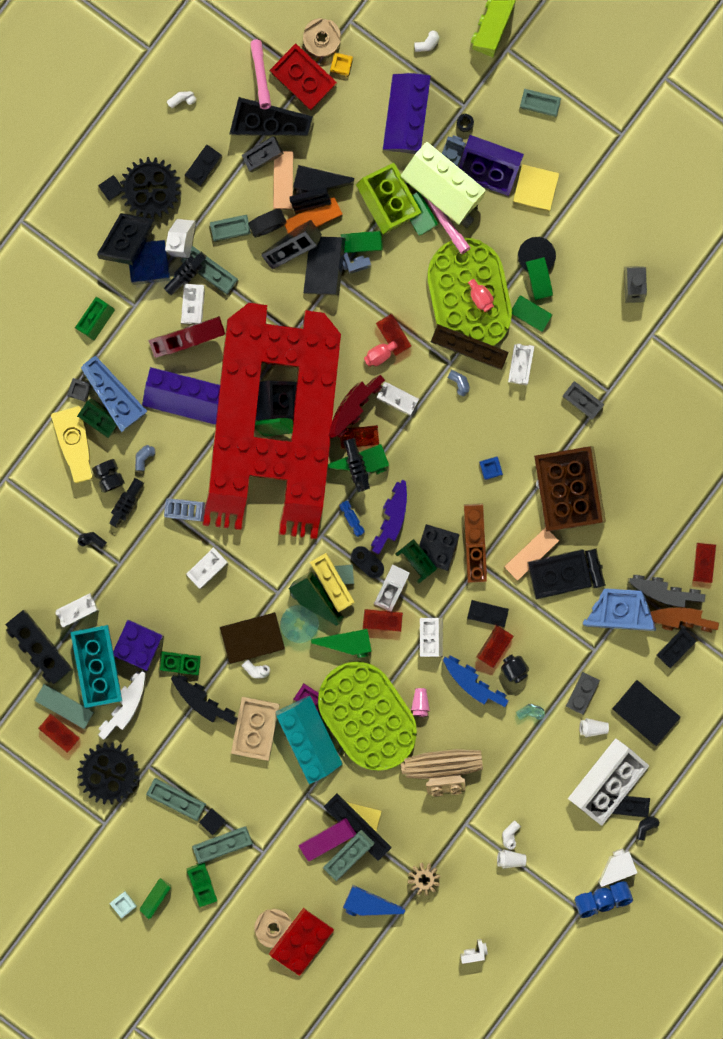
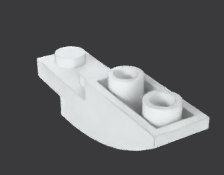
M144 670L141 673L137 671L130 679L132 683L128 688L126 686L122 688L121 695L123 701H120L123 706L120 707L118 705L111 713L114 717L109 722L105 721L99 727L101 732L98 735L105 740L116 726L123 730L131 721L144 693L147 674Z

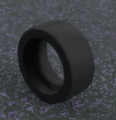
M279 208L254 218L248 225L253 236L256 238L279 229L287 221L282 210Z

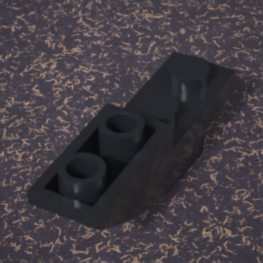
M181 674L172 676L171 680L179 694L201 716L211 722H214L218 716L233 725L238 719L235 716V711L227 707L225 710L219 708V703L210 698L208 701L204 700L207 692L204 691V686L198 683L190 684L187 682L188 678Z

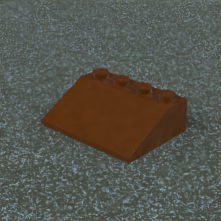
M593 446L534 456L546 532L606 522Z

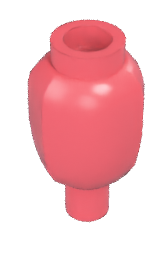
M475 279L470 280L468 284L472 288L471 297L475 305L485 313L494 308V298L489 290L483 285H478Z
M392 341L388 345L383 343L373 347L367 352V356L364 357L366 364L371 367L372 365L379 366L391 356L392 350L397 348V344L395 341Z

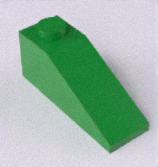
M382 444L359 452L363 456L366 472H376V475L387 471L386 467H389V463ZM348 457L329 463L328 468L350 471V468H348L349 464L346 461Z
M368 629L311 639L312 644L351 655L357 654V658L369 656L368 652H372Z

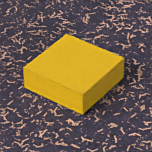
M335 52L330 72L349 76L353 57Z

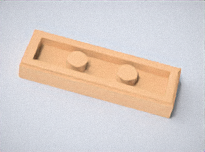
M283 151V155L274 159L273 209H293L289 199L290 196H293V151Z
M545 527L504 566L505 569L518 581L529 570L527 562L541 559L559 540L550 531L546 532Z

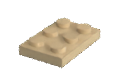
M242 697L231 754L269 761L277 721L275 712L279 710L280 704Z

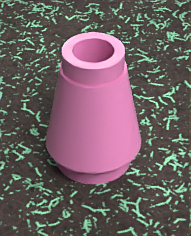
M415 689L411 707L413 716H428L430 709L427 689Z

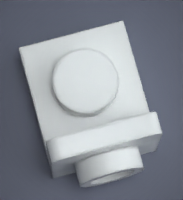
M477 939L479 951H475V948L464 950V953L460 954L462 964L485 960L484 955H488L486 943H482L481 939Z

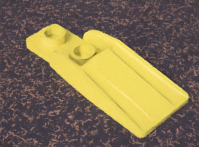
M79 406L51 414L61 449L71 469L75 483L93 478L89 464L90 449L84 421L77 417L81 411Z

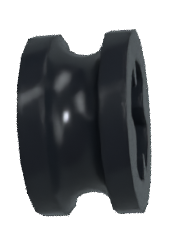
M461 114L457 119V128L462 132H468L472 129L474 125L473 117L469 114ZM463 118H467V121L470 120L471 122L467 128L460 125Z

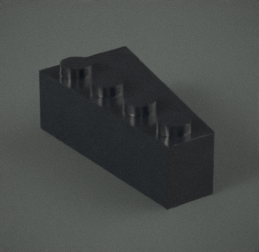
M239 97L229 135L310 136L314 117L275 106L261 109L259 102Z

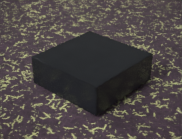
M114 175L98 185L109 202L122 194L119 189L123 187Z
M211 808L199 823L214 835L226 820Z

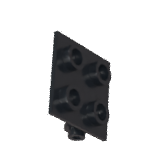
M426 524L419 546L437 568L448 571L460 534Z

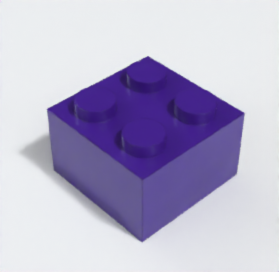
M127 620L113 651L114 656L148 671L164 635L136 622Z

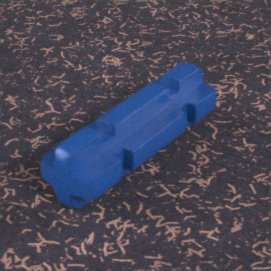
M348 501L341 503L339 507L345 513L344 516L351 528L353 527L355 535L358 537L364 534L365 530L362 525L360 526V521L355 512L351 510L350 503Z

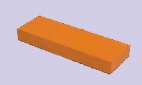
M335 197L331 198L332 204L307 210L287 219V223L284 225L287 232L290 233L296 227L309 220H312L315 226L319 227L342 216L343 214Z

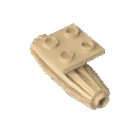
M454 749L427 752L405 758V763H401L402 774H406V778L429 779L426 787L428 795H432V797L443 796V793L451 792V795L462 794V791H466L465 778L463 779L461 776L483 770L481 750Z

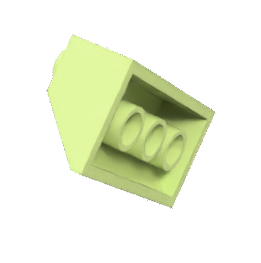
M428 142L414 155L400 176L458 225L483 199L486 191Z

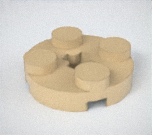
M323 18L314 19L307 24L304 30L303 43L310 54L318 58L328 57L335 53L340 46L341 33L333 21ZM319 33L327 35L325 42L317 41Z
M280 909L265 910L257 917L254 929L257 939L264 946L273 948L291 925L292 920L286 912ZM276 923L279 931L271 933V929L268 926L269 924L273 925Z

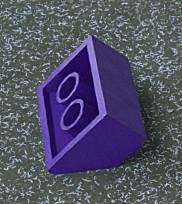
M470 135L459 168L480 186L509 196L524 154Z

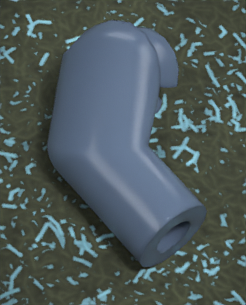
M451 369L447 378L457 383V393L460 396H466L470 390L467 378Z
M146 445L136 453L135 471H145V460L149 456H154L156 452L153 446Z

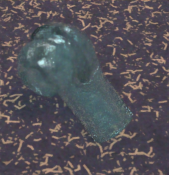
M528 704L515 712L520 720L528 715L538 720L543 719L545 716L544 709L534 704Z

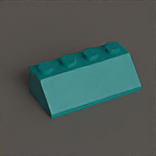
M109 625L70 632L84 708L123 701Z
M310 695L275 712L309 784L328 776L343 764Z

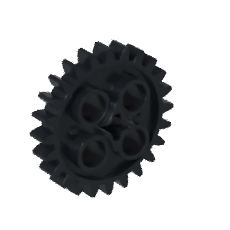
M147 157L144 163L140 158L139 165L132 162L134 168L127 167L129 174H122L126 180L120 181L124 188L119 189V191L125 193L121 196V199L128 200L124 205L126 207L131 205L129 210L131 213L137 210L136 216H140L143 213V217L147 218L148 215H151V218L154 219L155 214H158L162 218L161 212L164 211L168 215V208L175 209L172 203H179V200L175 197L181 196V192L177 191V189L182 188V185L176 184L180 177H174L177 171H170L171 164L166 167L164 166L165 160H162L159 164L157 157H155L153 162ZM157 174L165 176L164 180L160 183L154 180ZM139 175L145 176V182L142 184L135 182L136 177ZM149 184H152L153 187L168 186L167 189L154 188L151 193H149L148 189L134 191V188H149ZM164 193L166 198L164 201L159 202L156 200V195ZM140 194L147 196L144 203L137 202V197Z
M104 742L103 748L97 744L96 751L92 748L89 749L91 755L84 754L86 761L80 760V763L84 766L77 769L82 772V775L77 776V778L83 779L79 786L85 785L86 788L83 793L89 791V799L96 796V803L100 798L103 799L104 805L107 800H110L111 805H113L114 799H117L120 803L121 796L126 799L128 798L127 791L130 793L134 792L131 786H138L134 782V779L140 778V776L135 775V772L139 771L140 768H134L138 761L131 760L134 754L127 755L128 748L124 751L121 750L122 744L115 748L114 742L111 743L110 747ZM101 755L106 756L109 760L106 766H102L99 763ZM118 763L125 764V773L117 771L116 766ZM95 765L105 771L110 768L112 769V774L121 776L125 780L121 781L114 776L106 778V773L93 769V766ZM93 773H98L101 776L100 783L92 782L91 776ZM110 781H116L119 784L117 791L110 790Z

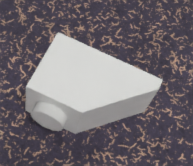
M176 219L168 231L165 251L171 257H190L196 221Z
M392 564L374 604L391 612L410 573Z
M623 848L613 852V856L609 857L598 881L601 887L637 874L630 852L628 850L624 851Z

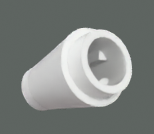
M586 718L580 721V735L591 737L608 734L609 724L608 722Z
M504 849L498 852L497 865L503 869L525 866L526 855Z

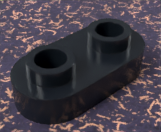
M363 546L353 549L351 559L370 578L382 576L384 565L376 556ZM359 552L364 553L363 559L357 558ZM373 565L378 566V571L375 573L371 571Z

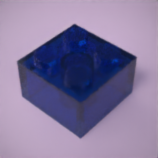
M165 240L151 241L144 244L134 264L129 265L132 285L171 280L168 254L165 251Z

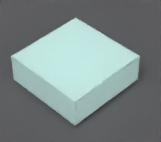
M126 891L110 902V905L120 918H123L137 907Z

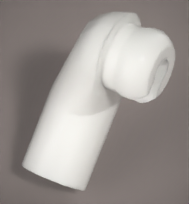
M249 660L242 665L252 678H265L270 673V668L267 665L254 666Z
M515 820L502 833L503 845L509 850L516 847L514 834L521 828Z

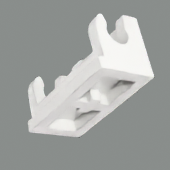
M184 285L181 324H197L202 322L205 295L204 285Z
M514 344L508 379L509 383L528 384L534 346Z
M387 382L383 384L377 396L378 400L411 416L419 401L418 398Z
M213 547L186 574L201 589L228 562Z
M91 593L57 609L56 615L59 617L63 628L99 611Z
M420 618V657L443 656V618Z

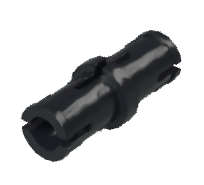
M597 548L585 551L589 566L588 571L591 574L594 588L606 586L602 572L603 566L600 564Z

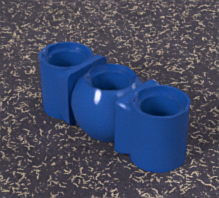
M621 881L610 885V889H597L593 895L592 892L580 894L574 900L580 917L588 918L598 914V911L606 912L613 909L614 906L618 908L629 905L633 902V897L628 883Z

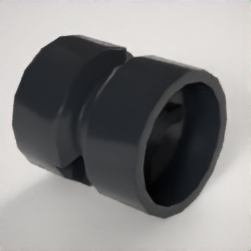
M115 459L105 461L92 468L95 477L100 479L98 484L102 493L125 484L121 473H117L119 468Z

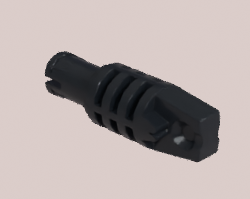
M202 251L195 258L191 255L175 271L174 278L164 287L165 291L172 296L183 284H188L203 268L201 263L207 256Z
M355 438L343 441L348 456L346 461L349 464L348 468H350L353 483H355L357 491L362 492L370 489L368 472H366L363 456L359 454Z
M134 478L127 492L124 491L111 512L113 517L109 522L110 525L117 528L122 520H127L137 503L136 497L144 482Z

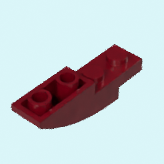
M220 316L148 341L154 357L157 358L226 335Z
M381 374L374 377L367 385L363 381L355 384L343 398L332 420L329 432L331 438L341 437L348 431L346 427L350 423L354 425L361 419L359 415L364 411L361 407L369 401L368 396L372 392L376 394L382 389L381 384L385 379Z

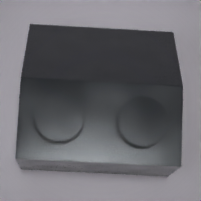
M260 381L255 421L278 418L293 419L297 382Z

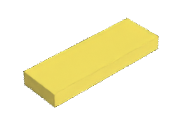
M327 553L310 562L338 612L355 603Z

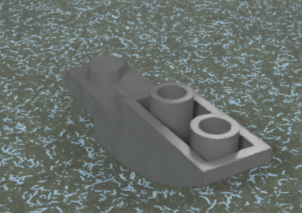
M633 575V578H628V583L636 590L642 591L649 598L664 604L685 608L686 600L705 602L706 594H701V590L689 589V592H682V588L670 587V590H667L668 582H663L664 578L652 577V580H644L645 576Z

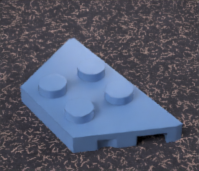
M604 589L600 599L592 607L593 611L587 620L583 621V625L587 627L656 631L644 593L636 590Z

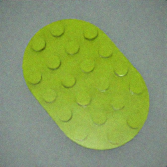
M464 238L471 247L464 254L459 252L451 240L437 250L428 267L427 280L436 324L495 346L507 333L512 318L511 303L502 262L497 253L480 240ZM472 279H475L478 285L485 286L494 298V308L486 313L475 305L471 297L472 288L468 282Z
M364 662L342 664L326 676L319 690V710L323 720L349 758L363 768L377 771L391 769L401 764L414 748L417 728L413 714L388 677L377 667Z

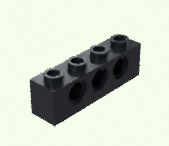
M22 610L5 624L8 627L6 629L7 633L11 638L16 637L20 642L18 644L19 648L24 653H29L32 657L30 659L31 663L36 668L40 667L44 672L42 676L48 683L56 684L73 670L26 610ZM23 628H28L31 632L30 637L27 639L21 636ZM37 642L43 647L42 652L39 654L33 650V646ZM49 657L55 661V665L51 669L45 665V661Z

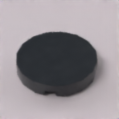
M531 237L525 240L518 251V262L527 273V261L545 257L549 271L556 259V252L552 243L542 237Z

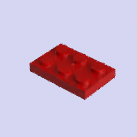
M296 43L269 70L310 111L337 84Z
M303 907L269 955L300 976L334 929Z

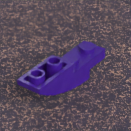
M403 479L401 483L396 482L392 490L395 493L391 500L388 498L383 506V509H385L384 514L389 516L390 519L384 520L380 527L383 530L380 537L376 536L371 544L374 547L372 551L377 554L381 552L388 538L395 541L400 532L407 504L406 481Z

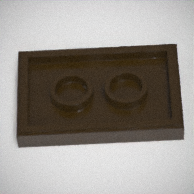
M276 612L220 627L229 664L285 649Z

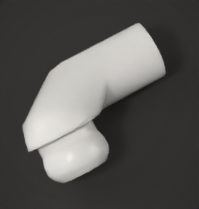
M430 31L425 42H415V52L433 50L440 39L438 32Z
M191 91L178 92L167 103L173 109L182 101L192 105L197 99Z

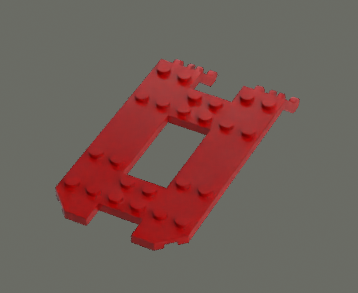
M247 303L229 317L226 323L209 489L204 509L203 526L210 525V514L213 512L217 513L216 527L220 528L222 514H225L223 528L227 529L230 523L229 516L236 515L234 528L235 530H241L248 495L249 476L286 481L285 500L279 522L278 535H286V523L293 522L291 529L292 537H296L298 523H301L299 537H305V525L311 524L310 538L317 539L324 505L330 447L329 432L333 418L341 333L323 312L305 310L303 329L266 324L268 305ZM261 363L298 368L291 442L254 437Z

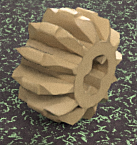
M420 863V870L413 866L416 874L409 872L408 875L414 877V879H409L408 883H415L411 887L412 891L418 887L417 894L420 895L423 889L427 896L429 895V888L433 893L436 891L432 885H440L438 881H434V879H439L440 875H433L437 868L435 867L430 871V863L427 864L426 869H424L423 863ZM425 874L426 877L430 878L429 880H427L426 884H423L422 881H419V878H422L421 875Z

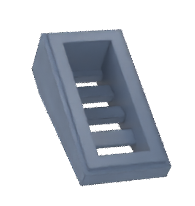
M167 498L164 517L203 522L205 502ZM195 505H196V513H195V517H193V515H194V507H195Z

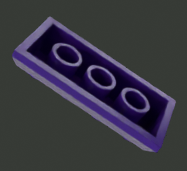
M415 73L392 75L383 150L416 154L421 149L431 75Z
M150 367L142 406L215 425L220 385Z

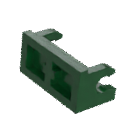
M92 398L87 400L77 417L107 438L113 435L118 427L108 410Z
M414 539L395 553L397 557L403 554L421 576L417 580L418 584L437 570L436 566Z

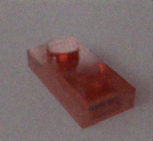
M393 314L376 323L387 344L395 341L397 344V348L392 350L395 357L412 347Z
M378 425L347 428L348 431L340 437L341 449L345 448L343 441L355 438L357 447L379 445Z
M696 543L693 581L713 582L716 545Z
M365 609L363 628L401 632L403 612Z
M496 625L476 658L494 668L514 636Z
M50 714L38 728L67 753L80 739L77 734L53 714Z

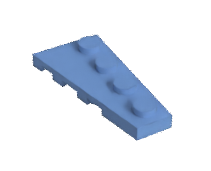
M96 355L83 364L81 367L82 371L121 432L146 414L147 410Z

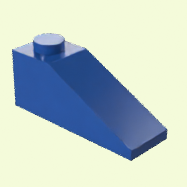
M352 885L343 905V908L346 909L345 912L355 917L356 914L364 916L405 913V908L355 885Z

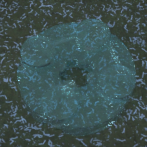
M302 605L289 607L282 615L280 621L283 635L296 643H304L311 640L317 633L319 626L317 615ZM300 618L301 621H305V624L302 626L303 629L299 630L298 627L294 626V623L297 622L296 619Z

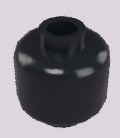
M511 654L503 660L504 664L501 666V671L509 682L517 684L528 677L529 667L522 656L514 657Z

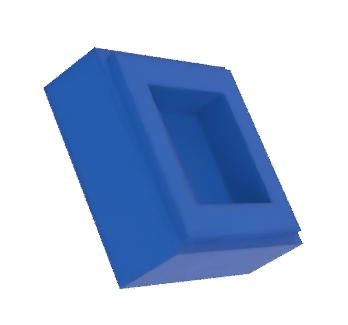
M498 456L479 462L484 480L503 475Z

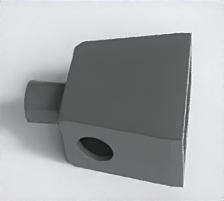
M624 266L625 303L645 302L647 296L646 267Z

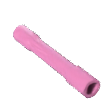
M256 39L251 41L250 45L256 71L259 104L261 109H268L271 107V100L267 87L262 42Z
M422 195L426 204L449 234L459 252L464 254L469 251L471 247L457 231L448 216Z

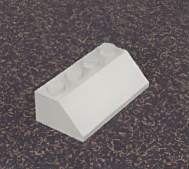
M615 738L568 799L602 826L649 765ZM606 794L619 797L617 799L609 798ZM610 800H613L614 803H613V804L611 805V807L609 808V807H608V804H609ZM591 804H594L595 808L608 810L607 812H591Z

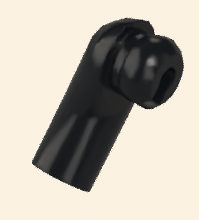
M95 532L83 533L77 540L80 546L95 544L101 550L107 544Z
M649 816L640 821L636 839L645 841L647 831L659 826V819Z

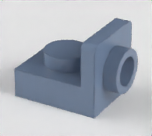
M448 136L442 154L458 166L466 143L458 136Z
M344 253L343 268L344 271L348 270L349 274L371 267L369 257L364 258V256L353 259L354 262L350 263L348 254Z

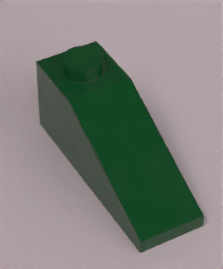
M312 571L293 581L289 587L292 598L297 600L300 605L336 626L341 623L344 616L341 612L337 611L329 595Z

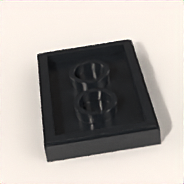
M120 213L97 253L98 259L133 265L156 225L155 219Z
M321 237L317 246L308 250L303 293L339 295L346 238Z
M584 549L527 562L535 599L592 587Z
M635 680L612 708L655 746L659 744L681 718L638 680Z

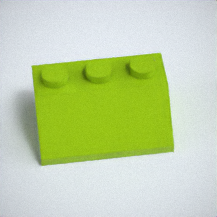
M487 0L485 8L488 9L486 15H481L478 25L481 26L479 32H474L470 42L473 43V50L492 58L494 57L516 0Z
M395 163L363 177L356 184L382 234L398 228L421 214L406 183L400 177L401 174Z

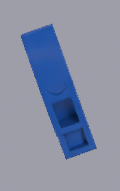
M451 655L449 658L444 656L443 662L447 670L459 686L469 695L484 705L489 698L506 707L509 701L505 699L506 694L498 690L495 693L490 691V686L482 681H479V683L475 682L479 676L475 673L476 669L469 665H466V667L459 665L460 660Z

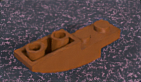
M483 503L464 504L468 583L487 582Z
M664 608L650 611L654 624H661L662 629L673 631V628H679L680 621L683 622L682 626L693 628L694 625L701 626L702 631L710 633L713 630H718L719 622L701 618L702 610Z

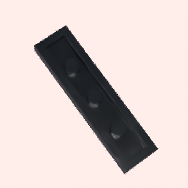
M338 793L323 806L338 822L346 818L356 834L362 830L374 842V845L368 852L377 861L392 848Z

